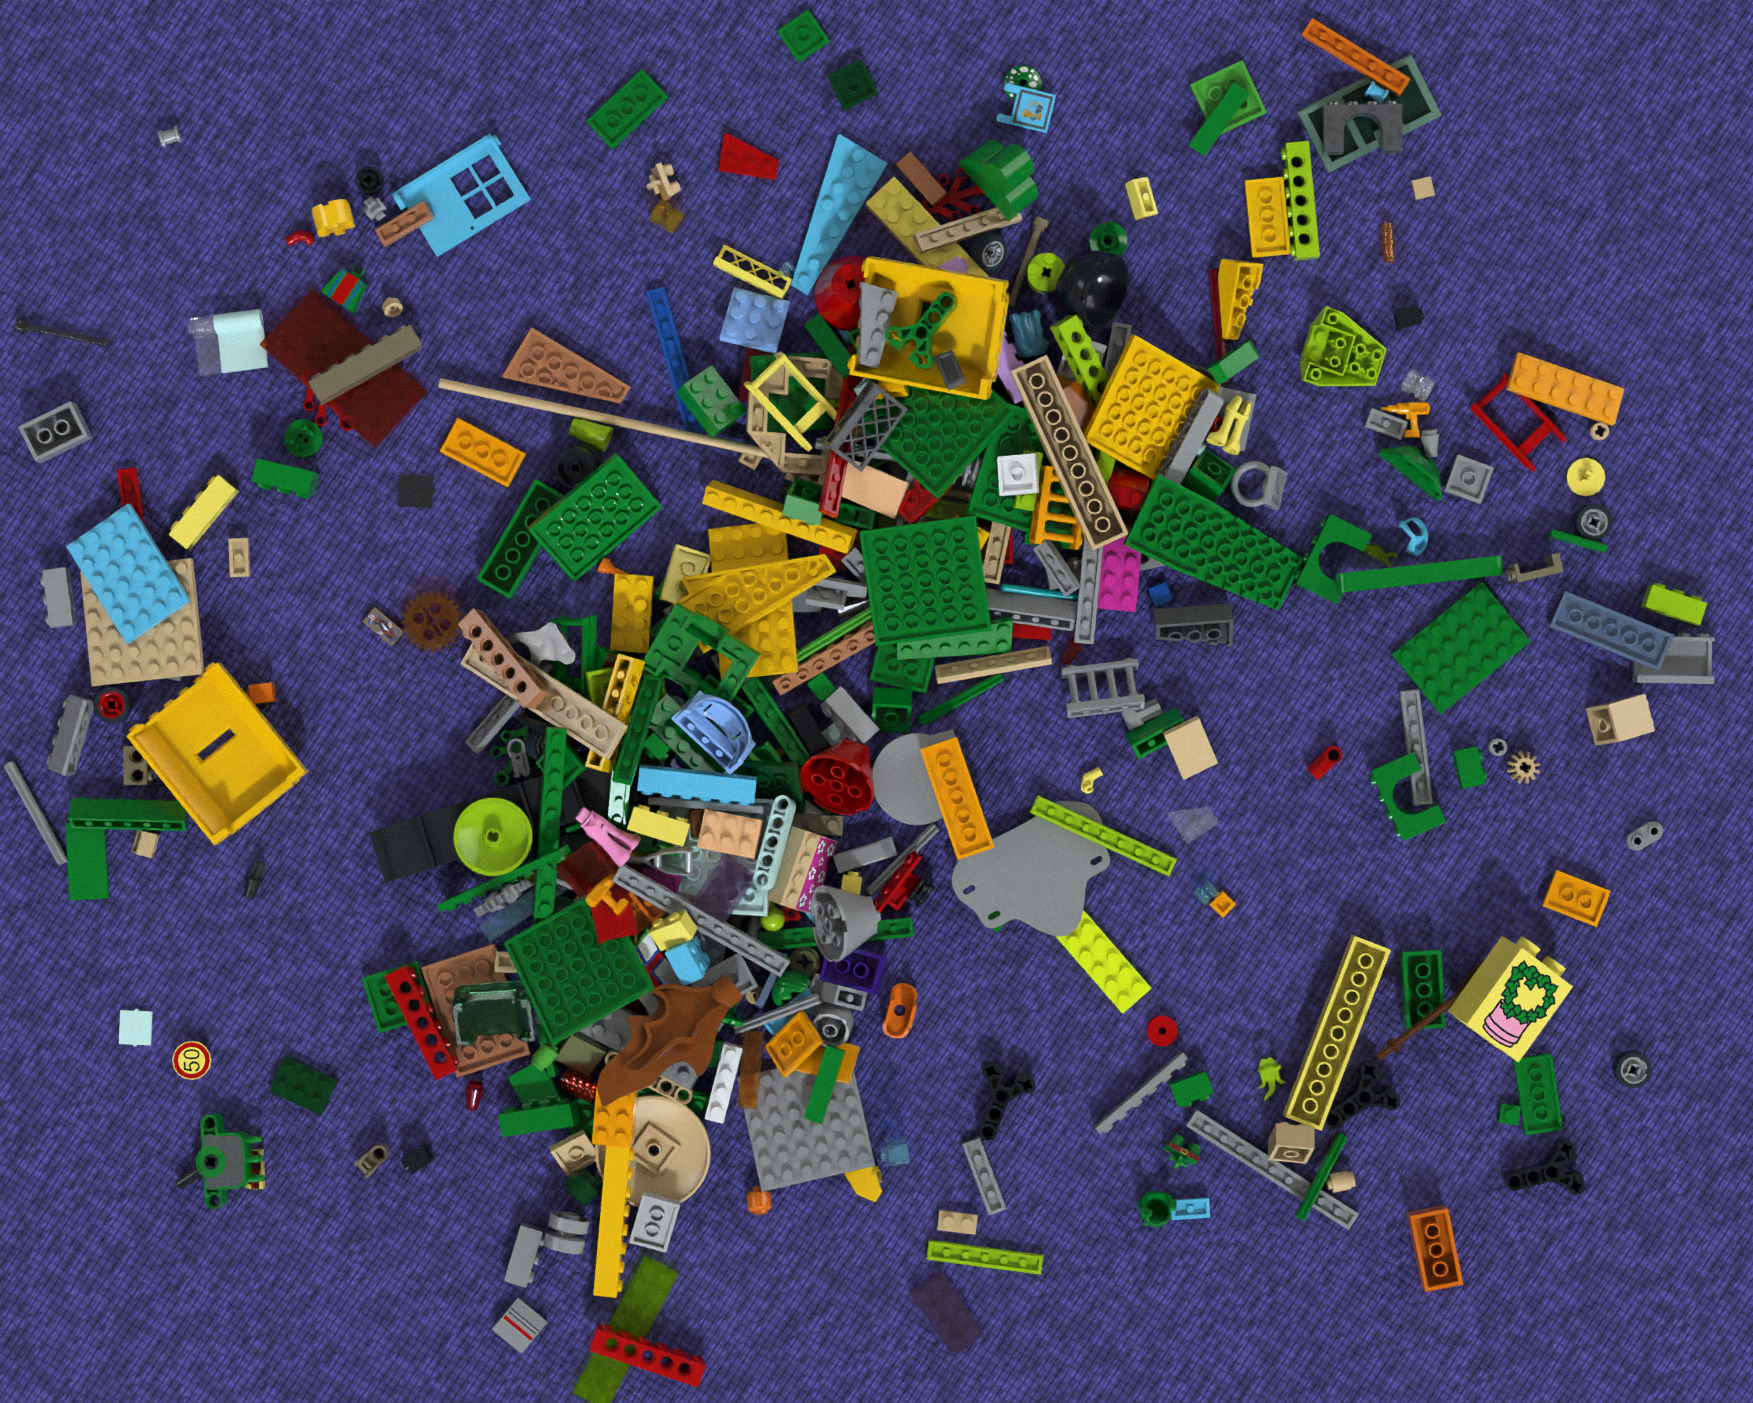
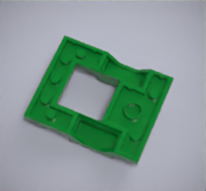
M677 602L642 661H645L643 667L645 670L657 677L669 678L679 684L691 698L700 690L703 694L714 695L731 703L761 653L729 634V629L697 610L693 612ZM700 641L733 660L717 688L700 679L702 675L685 666Z

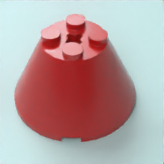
M845 256L838 258L822 270L816 281L814 299L818 312L828 324L836 329L852 332L858 328L860 318L859 299H861L860 282H865L866 279L864 272H862V264L866 260L865 257Z
M842 739L840 743L812 756L804 763L800 772L804 790L812 794L817 804L834 813L854 815L858 811L867 810L874 798L870 749L866 745Z

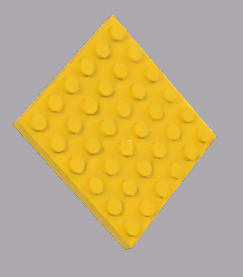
M1131 334L1083 435L1087 444L1154 480L1200 393L1205 388H1208L1217 394L1221 385H1217L1215 381L1140 337Z

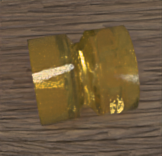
M661 199L651 213L649 221L657 226L663 225L664 230L674 234L681 224L685 213L676 207L672 209L671 204Z

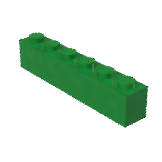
M71 798L68 813L71 828L187 831L190 817L178 800L164 801L161 799Z

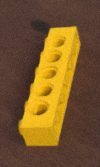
M618 653L602 709L627 725L645 661ZM623 736L609 760L590 749L585 766L611 773L612 763L616 762Z

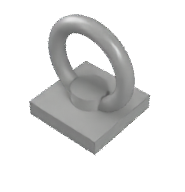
M1246 462L1235 470L1231 478V492L1234 498L1244 506L1257 507L1264 504L1271 509L1279 510L1288 473L1279 467L1271 466L1270 469L1262 462ZM1249 469L1261 470L1267 477L1262 487L1263 495L1257 499L1245 498L1238 488L1241 475Z

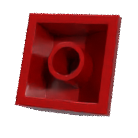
M1114 466L1108 490L1116 507L1138 513L1147 495L1150 478L1143 474Z

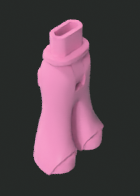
M582 807L575 817L581 823L580 826L583 827L586 834L597 841L619 867L623 866L630 858L631 851L640 842L641 837L637 834L628 833L617 828L593 810L589 811Z

